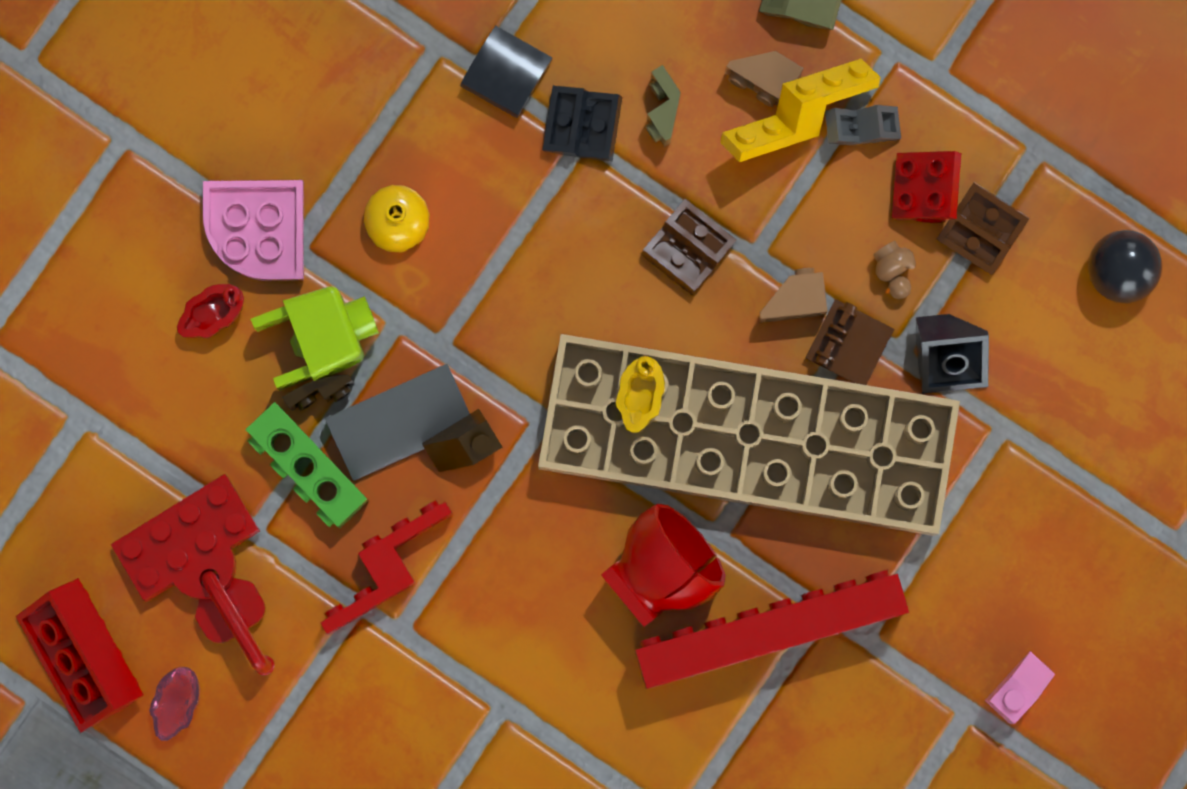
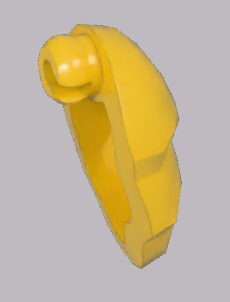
M648 356L634 360L626 368L621 376L620 389L616 398V407L621 412L623 423L626 429L632 433L642 431L653 418L659 415L661 397L665 392L664 375L661 366L655 359Z

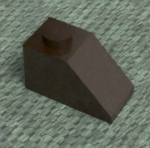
M479 409L422 443L439 472L475 465L503 448Z

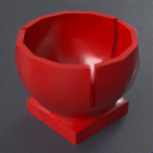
M656 504L641 513L628 529L622 559L601 574L643 627L665 610L695 609L711 600L724 587L726 578L721 562L716 557L717 554L704 536L685 516L665 504Z

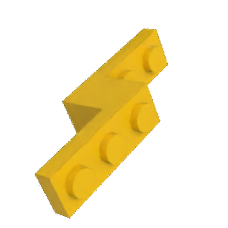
M858 59L783 83L776 115L722 132L720 143L739 162L817 137L820 134L827 104L879 88L881 77L862 59Z

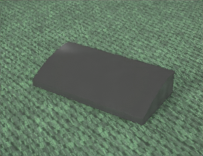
M445 364L325 418L353 481H356L424 450L423 442L470 413L448 364Z

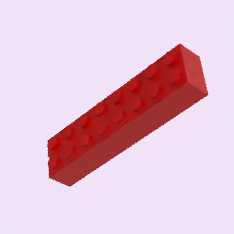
M887 569L865 576L867 583L857 585L856 580L853 579L833 585L835 592L824 595L823 588L801 595L802 601L792 604L790 598L770 603V611L759 614L757 607L736 614L738 620L726 623L725 617L705 622L706 629L694 632L693 627L690 626L673 631V639L661 642L660 636L642 640L639 642L641 648L634 651L645 689L908 614L909 609L898 574L890 576Z

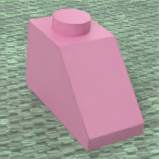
M1029 651L984 701L1009 724H1015L1039 698L1055 673Z

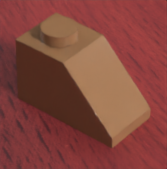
M814 268L794 270L795 275L787 278L758 316L759 323L825 316L828 311L823 272L815 273Z

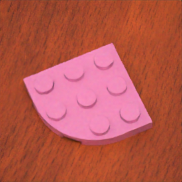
M303 180L203 181V223L205 232L213 250L226 265L237 273L256 280L304 281Z

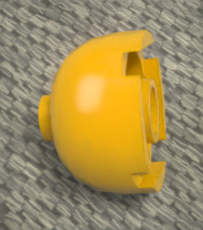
M390 185L381 188L371 196L364 209V226L368 236L376 246L388 252H404L413 248L424 239L429 229L430 214L426 202L416 191L406 186Z

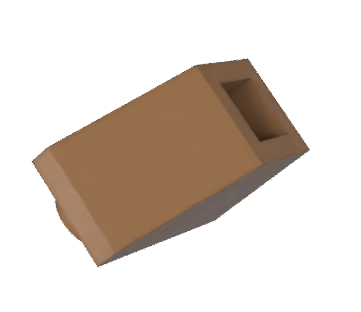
M777 51L732 60L726 66L725 74L729 75L728 80L733 85L743 90L746 87L758 93L756 98L759 101L773 107L774 104L778 106L782 84L799 79L804 68Z

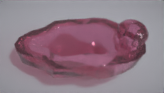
M188 667L173 669L160 680L156 687V693L151 702L149 712L153 718L155 734L160 740L168 741L178 735L181 730L189 727L193 719L194 710L199 705L200 683L195 672Z

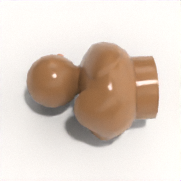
M893 241L873 254L878 262L875 272L880 280L889 282L885 294H890L896 299H903L910 294L911 284L907 278L899 275L908 268L914 269L916 262L913 252L907 248H900L896 241Z

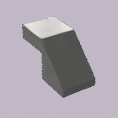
M874 105L859 110L834 108L825 111L829 144L857 145L901 139L898 107Z

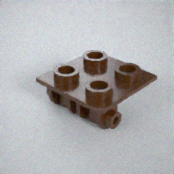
M835 299L805 358L853 383L867 385L894 328L856 310L857 307L851 303H842Z

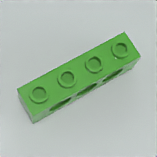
M276 402L245 429L251 435L247 440L260 455L266 451L274 459L270 466L283 479L289 475L297 483L293 490L306 503L310 499L315 502L320 508L316 514L328 527L335 524L341 528L369 502L360 490ZM279 435H288L291 439L290 448L285 452H277L274 449V440ZM311 459L314 463L313 472L306 477L299 476L296 470L299 461ZM325 483H333L337 488L335 498L330 501L322 500L319 495V490Z

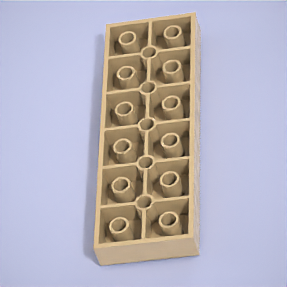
M561 334L538 468L557 473L936 536L940 531L960 401ZM648 356L655 359L661 366L664 375L665 392L661 397L659 415L653 418L642 431L632 433L626 429L623 423L621 412L616 407V398L620 389V379L626 368L634 360Z

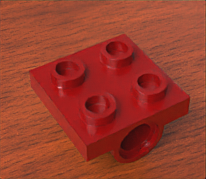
M957 151L897 153L892 218L896 220H914L923 223H944L946 219H957L962 153Z

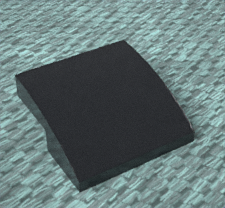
M495 25L473 60L460 86L518 118L533 95L535 87L550 66L552 57Z
M553 85L542 150L561 155L613 162L623 97L619 94L589 92L584 88Z

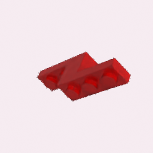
M435 500L421 508L420 512L422 515L410 522L409 518L406 517L390 527L393 531L391 534L382 539L378 534L361 544L364 550L358 554L378 588L373 591L371 586L355 594L353 597L356 602L346 608L339 604L325 612L324 615L327 619L320 623L326 634L334 633L416 584L396 549L452 516L453 513L446 502L439 505L438 501Z

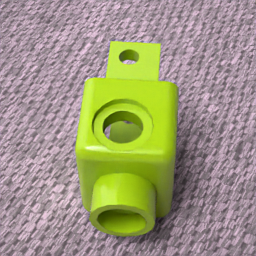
M333 286L283 300L285 306L251 318L253 327L257 332L288 320L291 321L294 329V335L290 340L295 356L305 359L307 365L273 378L279 391L310 379L318 380L330 377L362 362L364 352L359 341L379 333L366 297L363 296L345 303L339 290Z

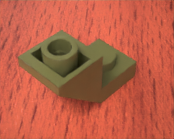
M762 0L759 12L767 16L793 19L808 27L833 30L841 0Z
M661 65L651 72V80L653 82L649 86L659 101L665 99L666 102L647 114L649 124L645 125L654 142L660 140L664 147H666L671 142L681 92L664 66Z

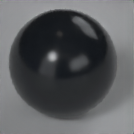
M1132 230L1114 231L1100 239L1092 249L1088 261V273L1093 286L1102 296L1118 303H1132L1145 298L1155 289L1162 274V258L1156 245L1147 236Z

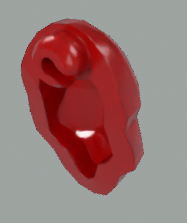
M217 284L205 288L200 294L186 302L184 313L177 324L178 333L185 338H210L221 329L229 327L239 317L243 309L244 296L242 291L230 284Z

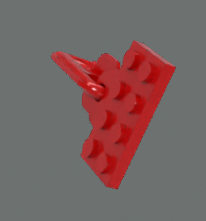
M226 474L221 475L110 544L143 601L148 602L175 585L181 593L193 599H199L195 618L209 640L214 643H225L235 637L249 663L259 674L268 675L273 672L275 666L273 659L263 655L248 630L264 617L266 611L265 602L252 582L234 578L236 575V558L232 549L261 531Z

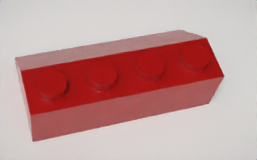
M79 578L48 591L15 616L80 733L128 707L144 696L137 679L130 671L121 650L116 646L106 628L104 620L97 612L88 591L83 587Z

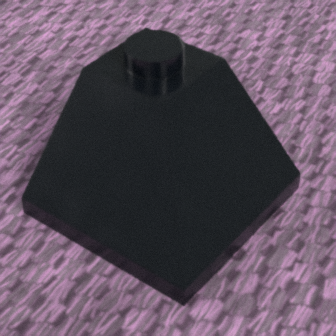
M951 314L916 317V349L922 394L988 387L989 333L987 330Z

